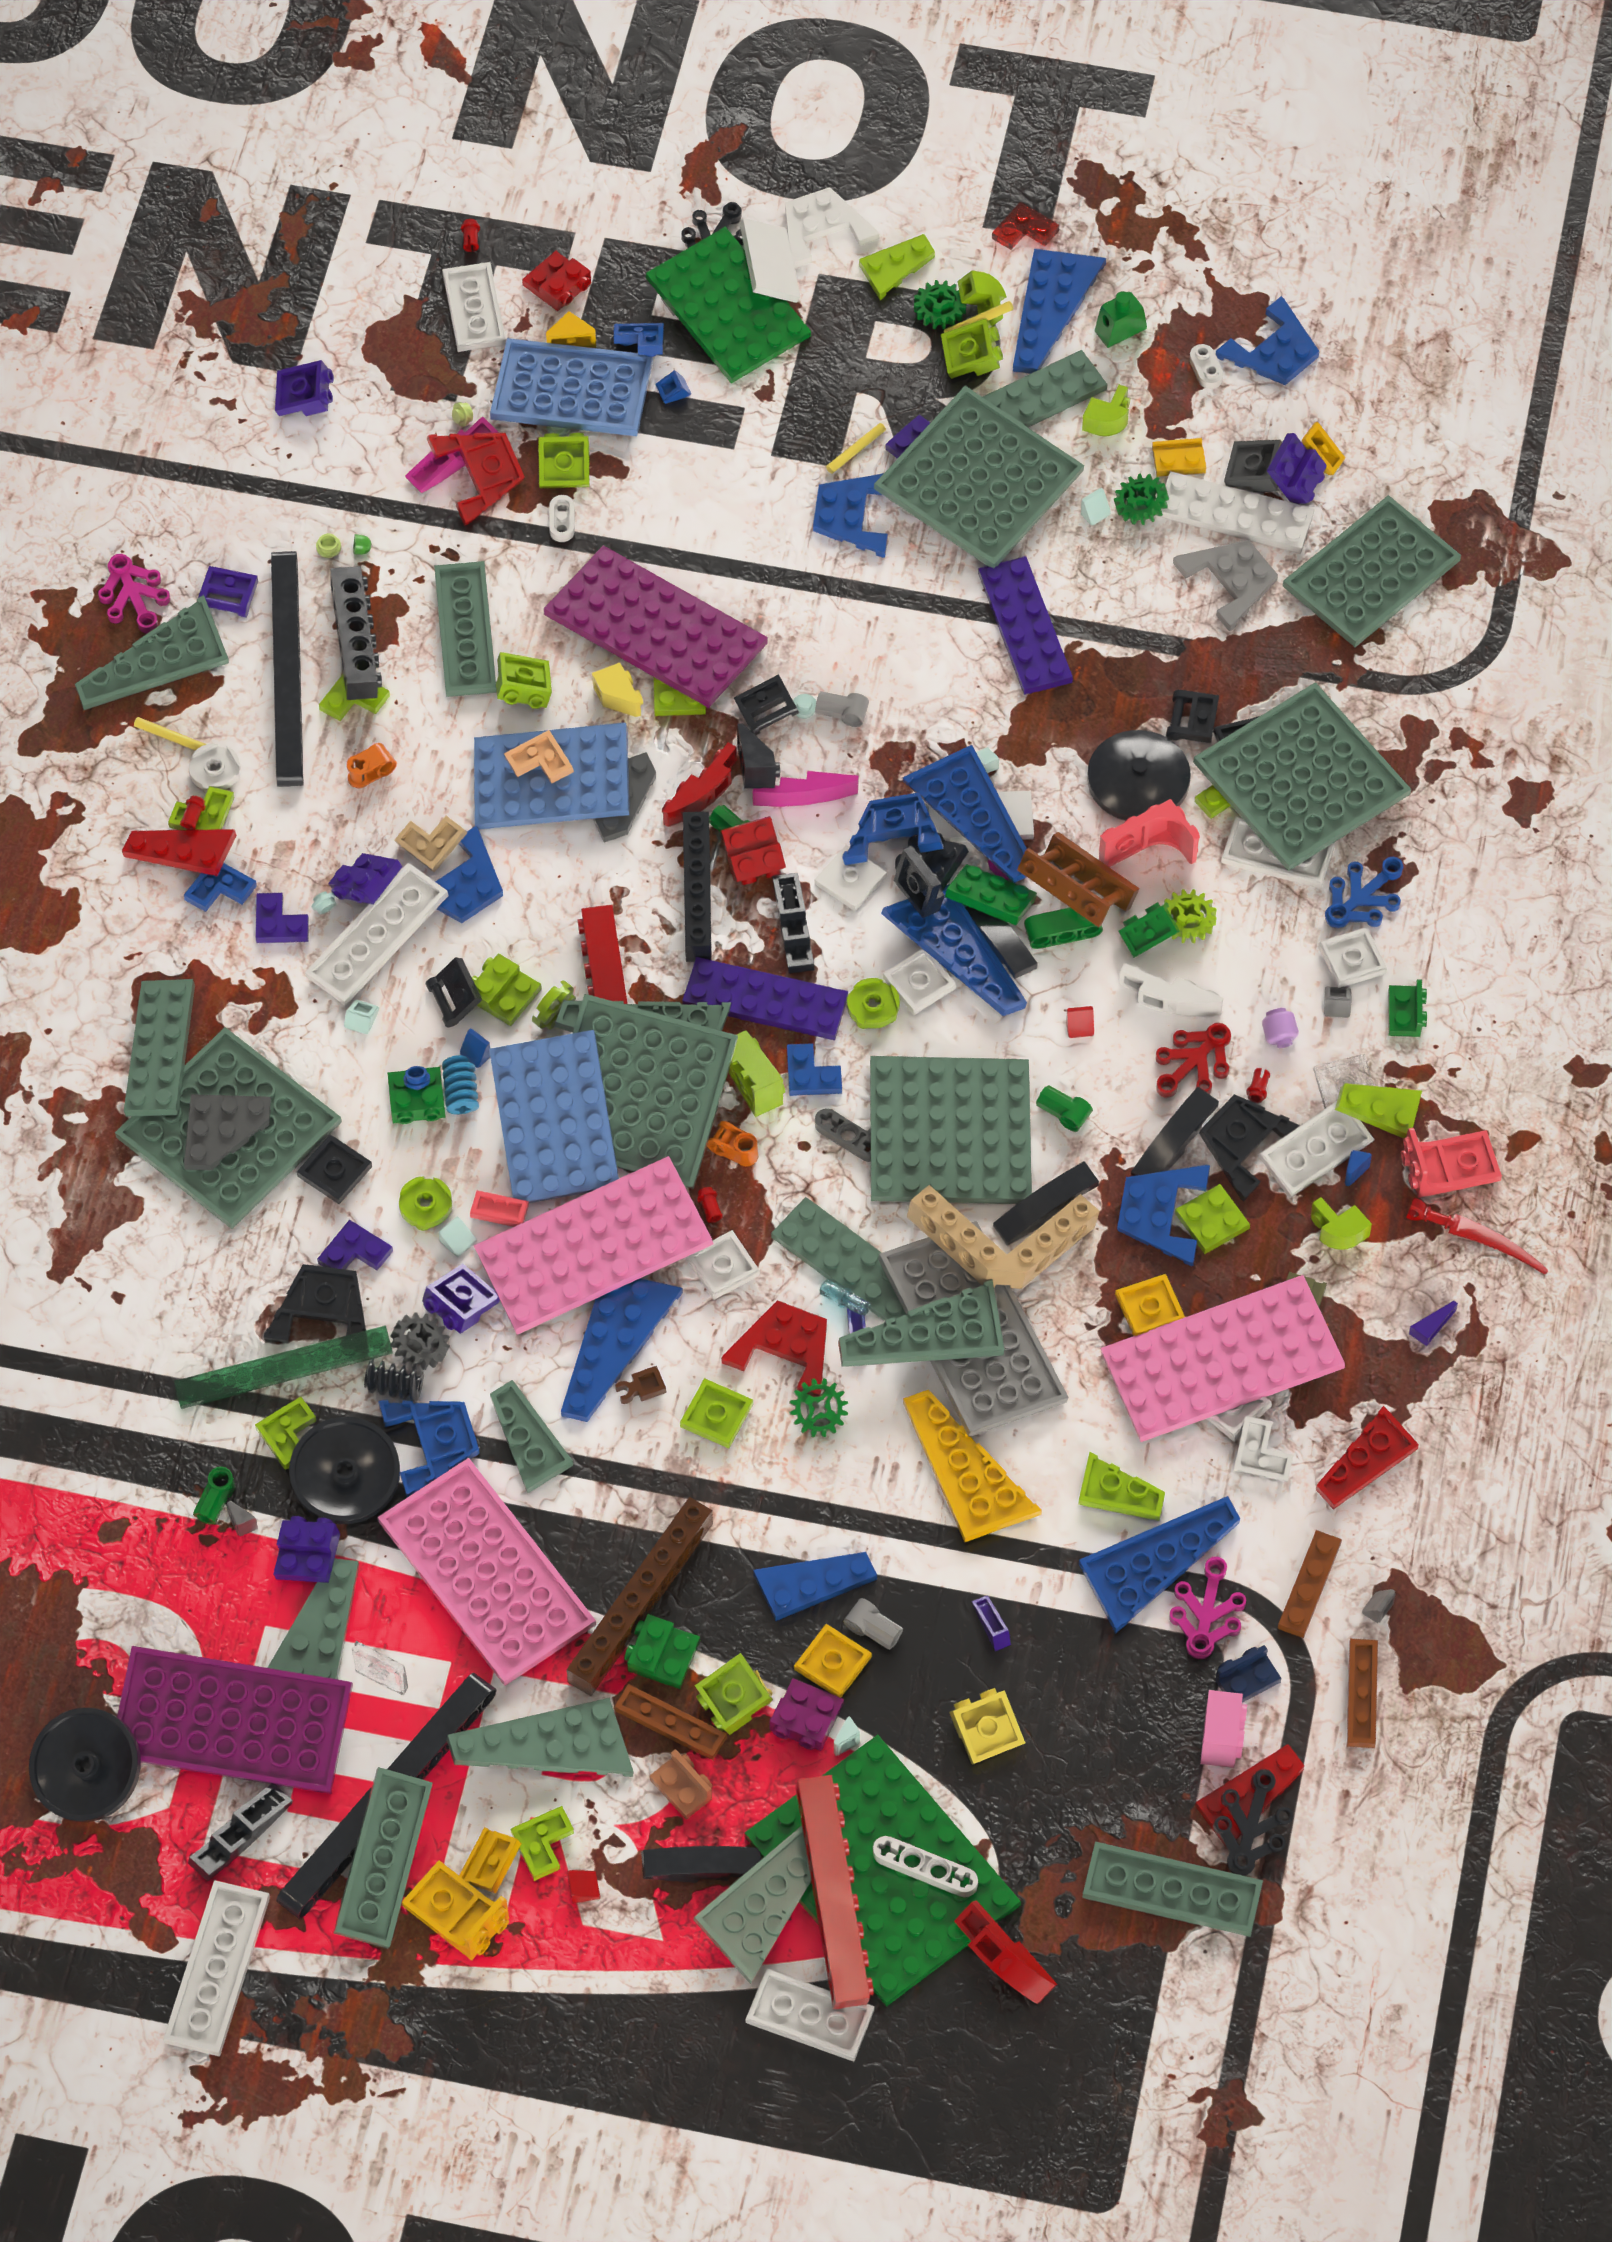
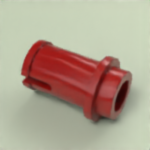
M466 219L461 225L464 238L463 249L472 252L471 245H473V250L477 251L479 249L478 232L480 231V225L474 219Z
M193 795L190 796V799L186 800L187 807L180 821V826L187 830L196 829L201 811H204L206 808L204 805L205 800Z
M1256 1068L1253 1072L1251 1086L1246 1090L1248 1099L1251 1102L1261 1103L1267 1097L1266 1088L1271 1075L1266 1069L1262 1078L1260 1077L1262 1068Z
M705 1187L699 1190L696 1199L702 1205L706 1221L708 1223H715L721 1220L723 1214L716 1200L717 1192L712 1187Z

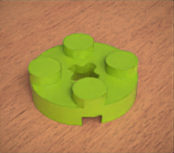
M863 979L854 985V989L848 994L847 1010L859 1028H881L893 1023L897 1019L900 1007L899 994L893 985L890 984L889 986L883 983L882 979ZM871 999H874L875 1002H880L877 1007L868 1006Z
M565 980L560 981L562 984L560 988L553 986L538 1004L536 1009L540 1013L537 1017L532 1016V1022L539 1028L547 1027L549 1030L553 1029L563 1001L576 1000V997L573 995L574 987Z
M423 1176L408 1181L400 1192L399 1210L401 1216L407 1223L416 1226L421 1231L443 1223L453 1210L449 1187L442 1180L434 1177L433 1180L425 1179ZM420 1199H431L432 1201L429 1206L423 1207L420 1206Z

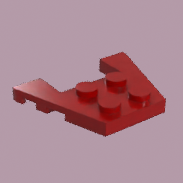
M506 433L449 434V436L431 434L427 437L435 459L460 451L478 492L477 496L457 502L456 504L464 526L471 523L525 478Z
M777 1300L722 1356V1364L744 1372L754 1350L759 1349L806 1367L797 1385L798 1391H803L801 1387L803 1382L811 1386V1379L814 1378L817 1384H821L823 1379L827 1319ZM812 1390L807 1394L812 1397L821 1396L822 1390Z

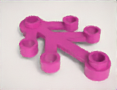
M115 554L108 562L110 576L104 587L98 592L99 600L102 604L112 603L114 601L113 590L121 579L123 587L114 605L107 611L108 619L111 623H120L123 620L122 611L130 598L138 614V628L141 632L148 634L158 627V620L154 612L147 611L140 595L155 599L156 603L160 606H166L170 603V593L167 589L153 588L161 583L159 571L135 566L132 564V560L125 554ZM131 575L146 579V583L149 586L134 582ZM166 596V598L160 599L159 597ZM114 613L119 614L118 616H111Z
M1211 1557L1205 1563L1204 1573L1208 1578L1203 1606L1192 1593L1189 1583L1181 1581L1175 1586V1597L1184 1601L1199 1621L1198 1631L1186 1618L1185 1609L1180 1606L1173 1607L1170 1610L1169 1620L1173 1625L1179 1626L1188 1638L1186 1649L1196 1659L1209 1657L1213 1653L1215 1643L1227 1636H1237L1241 1631L1240 1620L1231 1617L1225 1621V1625L1209 1633L1210 1624L1232 1611H1242L1246 1606L1245 1595L1236 1592L1230 1596V1599L1214 1608L1219 1581L1226 1576L1227 1563L1220 1557ZM1218 1569L1220 1573L1213 1574L1211 1573V1570ZM1185 1588L1188 1592L1181 1594L1178 1592V1589ZM1240 1599L1243 1603L1236 1605L1233 1603V1600ZM1180 1613L1183 1617L1176 1619L1173 1617V1614ZM1235 1624L1238 1628L1231 1630L1228 1628V1625ZM1201 1643L1205 1648L1197 1649L1195 1645Z

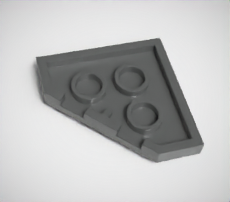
M647 752L628 758L630 815L593 819L604 843L628 835L635 816L639 813L646 799V794L656 779V770Z
M191 1094L184 1159L185 1170H213L228 1154L235 1153L249 1142V1138L252 1135L270 1125L271 1097Z

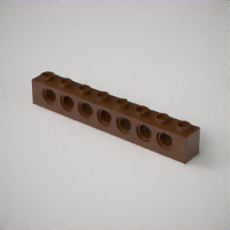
M691 1497L686 1500L566 1669L569 1684L589 1696L593 1695L634 1637L639 1620L645 1621L647 1615L651 1613L713 1525L712 1509Z

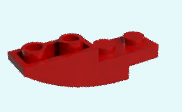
M728 742L723 749H719L715 753L711 765L702 770L699 778L691 774L686 781H682L679 784L675 796L672 800H667L662 808L663 824L669 827L683 822V812L703 811L732 784L731 768L737 761V747Z
M977 1900L971 1902L954 1920L971 1940L968 1946L1000 1978L1034 2003H1040L1057 1985L1020 1941L1014 1943Z

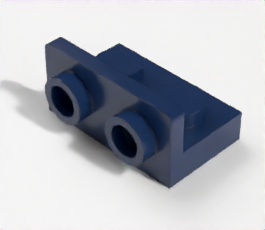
M1265 1645L1259 1648L1252 1647L1246 1650L1242 1657L1234 1661L1229 1659L1218 1667L1215 1681L1222 1692L1243 1694V1703L1281 1683L1282 1678L1268 1658V1649Z

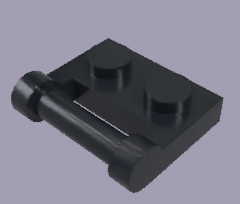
M779 674L734 697L750 731L755 735L760 734V730L789 715L793 717L799 714ZM783 702L787 705L756 722L753 719Z
M1175 690L1172 697L1174 706L1171 723L1167 727L1166 737L1175 741L1185 739L1211 743L1219 695ZM1192 703L1188 728L1180 727L1184 704Z
M455 957L435 977L428 979L425 983L428 991L432 992L443 1014L442 1020L447 1028L457 1025L482 1001L463 958ZM444 985L456 1008L454 1011H452L442 990Z

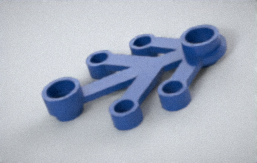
M1397 857L1386 858L1382 864V872L1362 889L1361 876L1363 874V865L1356 861L1351 862L1347 869V875L1350 878L1351 898L1344 904L1342 893L1345 889V881L1341 877H1333L1329 883V890L1332 893V905L1325 911L1327 924L1334 928H1343L1349 922H1367L1371 927L1380 926L1383 918L1381 911L1377 909H1372L1369 912L1353 910L1358 906L1385 907L1390 912L1397 911L1401 903L1398 895H1371L1388 880H1396L1402 875V861ZM1356 868L1359 872H1352L1351 869ZM1333 884H1340L1341 887L1336 888ZM1389 901H1395L1397 904L1391 905ZM1339 915L1342 918H1335L1333 916ZM1376 916V917H1378L1379 919H1378V920H1372L1370 917Z

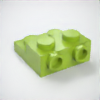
M987 318L941 334L947 372L951 379L975 371L977 376L1000 368L999 361L1003 360V353L1001 348L996 346V341L1000 340V336L996 326L992 327Z
M547 433L544 434V437H539L540 488L590 487L589 436H584L583 433H570L569 436L559 437V434Z
M500 652L497 659V699L504 700L510 705L522 703L529 705L533 709L547 708L552 693L549 661Z
M498 953L494 959L492 957L487 958L482 967L483 972L479 977H472L482 998V1001L477 1006L507 1025L512 1026L542 990L541 983L521 972L518 964Z
M741 1653L695 1685L700 1693L696 1698L705 1710L711 1709L715 1715L711 1720L716 1728L721 1731L725 1730L729 1735L751 1721L752 1714L773 1700Z

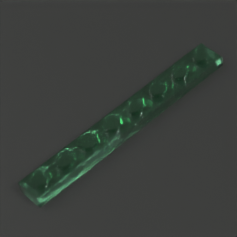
M385 1325L175 1380L174 1384L180 1408L184 1409L356 1364L371 1358L375 1359L393 1354Z

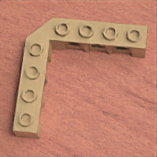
M930 1185L911 1199L907 1218L981 1285L993 1279L994 1287L996 1285H1010V1288L1022 1289L1095 1228L1100 1211L1080 1194L1008 1254L1001 1250Z

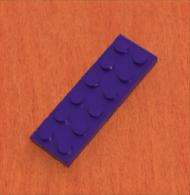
M1024 556L1001 562L994 569L988 566L978 568L979 578L1023 694L1026 695L1072 683L1073 676L1027 557Z
M696 957L682 1005H697V1002H707V1005H722V1002L731 1003L729 1017L835 1040L847 1003L848 991Z

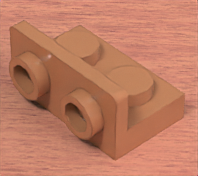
M675 1749L671 1752V1759L649 1775V1778L687 1820L712 1800V1784L704 1774L699 1775L693 1769L694 1764L686 1754L681 1755Z

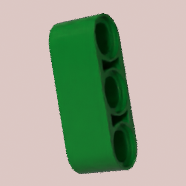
M1072 908L1036 914L1024 920L1029 944L1033 949L1090 939L1103 932L1102 926H1096Z

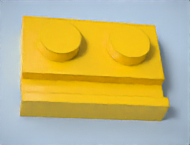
M1202 438L1152 442L1156 477L1169 476L1170 471L1183 475L1206 473Z
M484 1827L459 1876L473 1886L496 1894L522 1843L514 1837L497 1831L493 1832Z

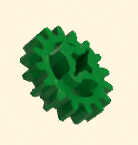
M935 280L932 286L927 282L925 283V289L919 288L918 295L914 296V312L917 313V319H924L925 326L932 323L933 329H936L937 325H941L942 329H946V324L953 326L955 325V320L961 322L962 314H966V304L961 303L957 284L954 283L948 286L947 280L943 284H939L938 280Z
M1140 473L1137 479L1134 480L1130 476L1128 477L1129 483H1120L1122 490L1115 491L1117 497L1114 498V503L1118 515H1122L1125 522L1130 519L1132 525H1135L1137 520H1140L1141 524L1145 525L1146 519L1154 522V516H1162L1161 509L1168 508L1166 502L1169 500L1165 484L1161 483L1159 477L1153 480L1151 474H1148L1146 478H1142Z
M814 1378L811 1379V1386H808L805 1382L801 1384L802 1392L794 1390L793 1393L797 1400L789 1401V1404L795 1406V1410L790 1411L789 1415H796L797 1419L793 1422L794 1425L800 1423L803 1425L801 1433L809 1429L811 1430V1437H815L816 1433L820 1432L823 1438L826 1437V1430L828 1429L831 1433H836L835 1424L839 1426L844 1425L840 1417L847 1416L848 1412L842 1410V1406L849 1403L845 1400L841 1401L840 1397L845 1392H836V1383L829 1387L827 1386V1379L824 1378L821 1384H817ZM812 1390H824L821 1396L812 1397L807 1394ZM826 1397L822 1407L825 1413L820 1412L811 1418L815 1410L814 1406H812L813 1402L817 1404ZM832 1397L837 1405L836 1413L831 1410L830 1400ZM801 1403L807 1409L808 1415L805 1419L801 1414ZM818 1419H825L830 1422L825 1426H814Z

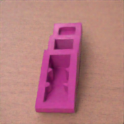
M482 416L466 432L461 429L457 434L473 435L474 433L499 432ZM431 451L405 477L423 493L463 468L465 463L460 451L436 459Z
M807 771L806 779L781 777L780 785H775V788H753V806H802L845 798L858 794L859 776Z

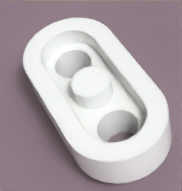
M1205 344L1194 346L1190 352V364L1200 385L1207 389L1218 388L1223 382V370L1214 350Z
M566 495L554 497L549 505L550 536L558 542L570 540L575 533V504L573 499Z

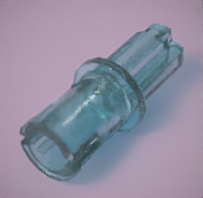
M829 1279L825 1280L820 1287V1295L836 1302L840 1308L846 1307L863 1316H866L871 1308L870 1302L853 1294L852 1289H845Z

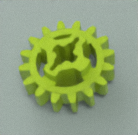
M1182 889L1181 895L1178 896L1173 892L1171 900L1167 898L1164 900V904L1168 903L1169 908L1167 909L1170 915H1173V919L1177 921L1176 925L1180 930L1171 939L1174 940L1179 936L1181 937V943H1185L1187 938H1190L1191 942L1195 943L1196 937L1205 940L1206 933L1212 934L1213 926H1216L1217 909L1212 907V899L1205 901V893L1197 896L1195 889L1190 894H1187L1185 889Z

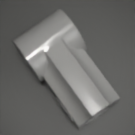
M820 691L817 697L815 714L839 718L848 726L860 727L866 715L869 699L859 693H850L848 696Z
M863 1598L858 1600L843 1621L845 1626L853 1633L860 1636L865 1634L889 1650L896 1645L903 1632L902 1627L881 1615L874 1604Z

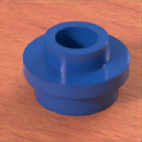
M422 1066L410 1067L405 1072L404 1084L408 1088L420 1090L430 1083V1075Z

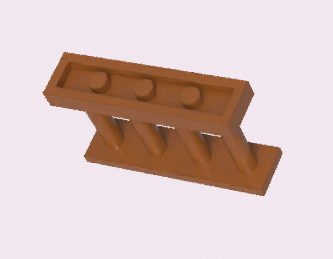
M1059 832L1053 834L1045 854L1040 856L1030 848L1026 849L1017 869L1020 873L1098 927L1102 926L1111 905L1114 904L1125 912L1131 909L1140 889ZM1053 861L1054 863H1056L1057 865H1059V866H1060L1061 868H1063V869H1062V870L1058 869L1057 867H1055V866H1054L1053 864H1051L1050 862ZM1071 876L1076 877L1077 879L1082 881L1083 884L1078 883L1073 878H1071ZM1092 890L1096 891L1097 893H1099L1100 895H1102L1104 898L1101 899L1100 897H1098L1096 894H1094V893L1091 892V891H1092Z

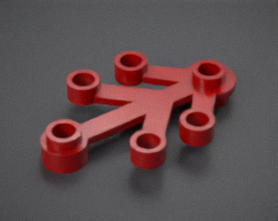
M1213 1023L1206 1031L1186 1032L1184 1030H1177L1173 1034V1044L1179 1049L1160 1047L1156 1051V1062L1160 1065H1167L1171 1060H1187L1172 1075L1163 1074L1157 1079V1093L1164 1098L1174 1096L1177 1092L1178 1084L1197 1066L1198 1081L1196 1088L1201 1085H1207L1209 1088L1203 1090L1210 1094L1212 1082L1209 1079L1207 1055L1214 1049L1216 1063L1213 1067V1074L1219 1079L1226 1078L1229 1074V1064L1226 1062L1225 1046L1231 1041L1230 1029L1223 1023ZM1215 1035H1220V1036H1222V1038L1218 1039V1038H1215L1214 1036H1215ZM1183 1037L1185 1038V1040L1178 1041L1176 1038ZM1188 1042H1204L1199 1048H1184L1188 1045ZM1166 1054L1168 1057L1161 1058L1159 1055ZM1222 1067L1226 1071L1219 1072L1217 1068ZM1168 1086L1171 1090H1164L1162 1088Z

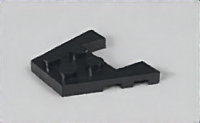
M1234 1094L1202 1127L1199 1134L1236 1193L1244 1202L1260 1185L1261 1181L1241 1165L1243 1161L1272 1131L1283 1138L1301 1125L1289 1121L1290 1118L1284 1115L1278 1116L1266 1111L1265 1107Z
M303 1264L286 1293L287 1296L284 1302L276 1311L269 1329H266L264 1340L289 1344L294 1317L348 1324L344 1350L369 1354L370 1350L357 1272Z

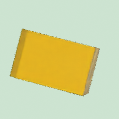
M570 311L546 332L547 343L596 348L595 328Z
M1314 422L1303 437L1302 443L1307 450L1315 449L1327 465L1324 473L1334 475L1345 460V456L1319 422Z

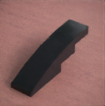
M798 872L772 876L788 973L814 971L806 909Z
M969 906L965 907L1000 962L1005 964L1014 979L1037 969V961L1008 922Z
M1197 1087L1162 1128L1132 1169L1131 1174L1138 1176L1168 1171L1185 1153V1147L1200 1132L1202 1124L1219 1106V1101L1200 1087Z
M1083 1161L1019 1202L993 1223V1227L1008 1246L1039 1229L1078 1195H1083L1098 1187L1099 1180L1086 1162Z
M270 1784L233 1812L232 1819L211 1834L210 1841L189 1857L188 1864L204 1879L209 1881L257 1840L286 1811L293 1800L277 1785Z
M692 1846L647 1849L641 1852L643 1879L697 1883L700 1879L727 1881L730 1877H742L761 1860L760 1851L754 1847Z

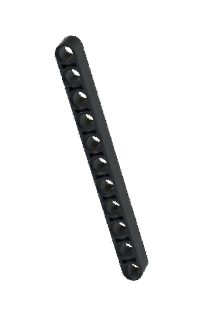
M297 551L271 552L277 787L303 786Z
M476 1673L470 1674L387 1770L424 1780L450 1750L447 1743V1735L466 1731L491 1703L497 1689ZM371 1788L280 1891L276 1902L298 1919H302L352 1863Z

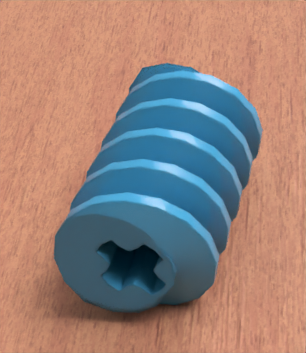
M456 1055L448 1057L442 1062L446 1110L448 1113L455 1115L474 1112L479 1108V1102L476 1101L478 1093L476 1092L477 1083H475L477 1080L474 1073L476 1071L475 1065L469 1063V1059L466 1056Z

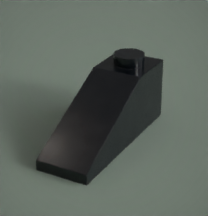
M743 723L737 724V750L744 789L775 788V780L780 777V762H775L774 752Z

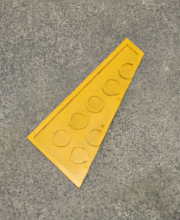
M929 1389L903 1398L904 1407L964 1542L1042 1515L1040 1507L1036 1503H1032L1025 1495L1024 1490L1020 1486H1016L1007 1476V1472L979 1443L968 1437L964 1427L954 1420L946 1407Z

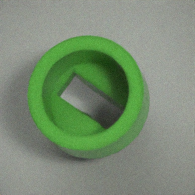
M354 534L353 553L355 555L367 554L372 544L370 538L365 535Z

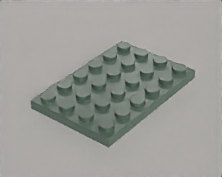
M1388 495L1284 579L1283 587L1356 647L1460 561L1461 555Z

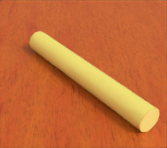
M1010 301L944 329V333L985 318L988 321L1012 311L1014 309Z
M879 423L826 466L828 472L833 474L885 432V426Z
M139 717L134 722V727L195 751L201 746L206 745Z

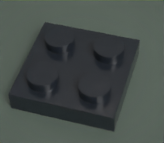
M330 1134L298 1169L297 1177L337 1204H340L373 1166L372 1161Z

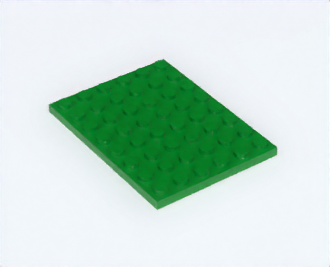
M877 1734L822 1776L832 1775L833 1784L838 1783L840 1800H837L836 1803L838 1811H843L845 1827L841 1828L842 1838H847L849 1844V1855L846 1856L847 1866H852L854 1873V1883L850 1884L852 1894H857L859 1911H855L857 1922H862L864 1939H860L862 1950H867L869 1966L865 1967L866 1977L872 1979L875 1994L887 2007L971 1942L954 1922L971 1902L977 1900L995 1922L998 1923L1021 1905V1901ZM797 1795L793 1796L744 1833V1837L752 1847L758 1848L762 1858L802 1826ZM882 1836H889L973 1870L978 1877L977 1890L970 1897H961L876 1862L873 1856L874 1842ZM886 1845L884 1849H881V1855L886 1856L888 1852L892 1853L890 1852L891 1847ZM899 1850V1854L896 1855V1862H899L902 1850ZM909 1855L904 1859V1863L906 1866L914 1868L920 1864V1859L916 1855ZM938 1865L934 1866L930 1873L935 1878H942L947 1874V1871L944 1867ZM954 1871L951 1872V1878L948 1883H952V1878L955 1879ZM967 1877L960 1881V1887L965 1888L967 1884L971 1885L970 1879ZM810 1882L799 1903L818 1924L812 1883Z

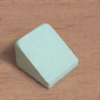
M1103 488L1097 489L1082 499L1081 515L1090 525H1095L1111 514Z
M988 747L976 752L987 773L999 769V758Z
M356 999L346 1011L344 1027L368 1034L380 1007Z
M458 1216L438 1233L439 1241L457 1258L477 1242V1238Z
M850 1716L847 1717L834 1740L835 1756H839L860 1743V1731Z

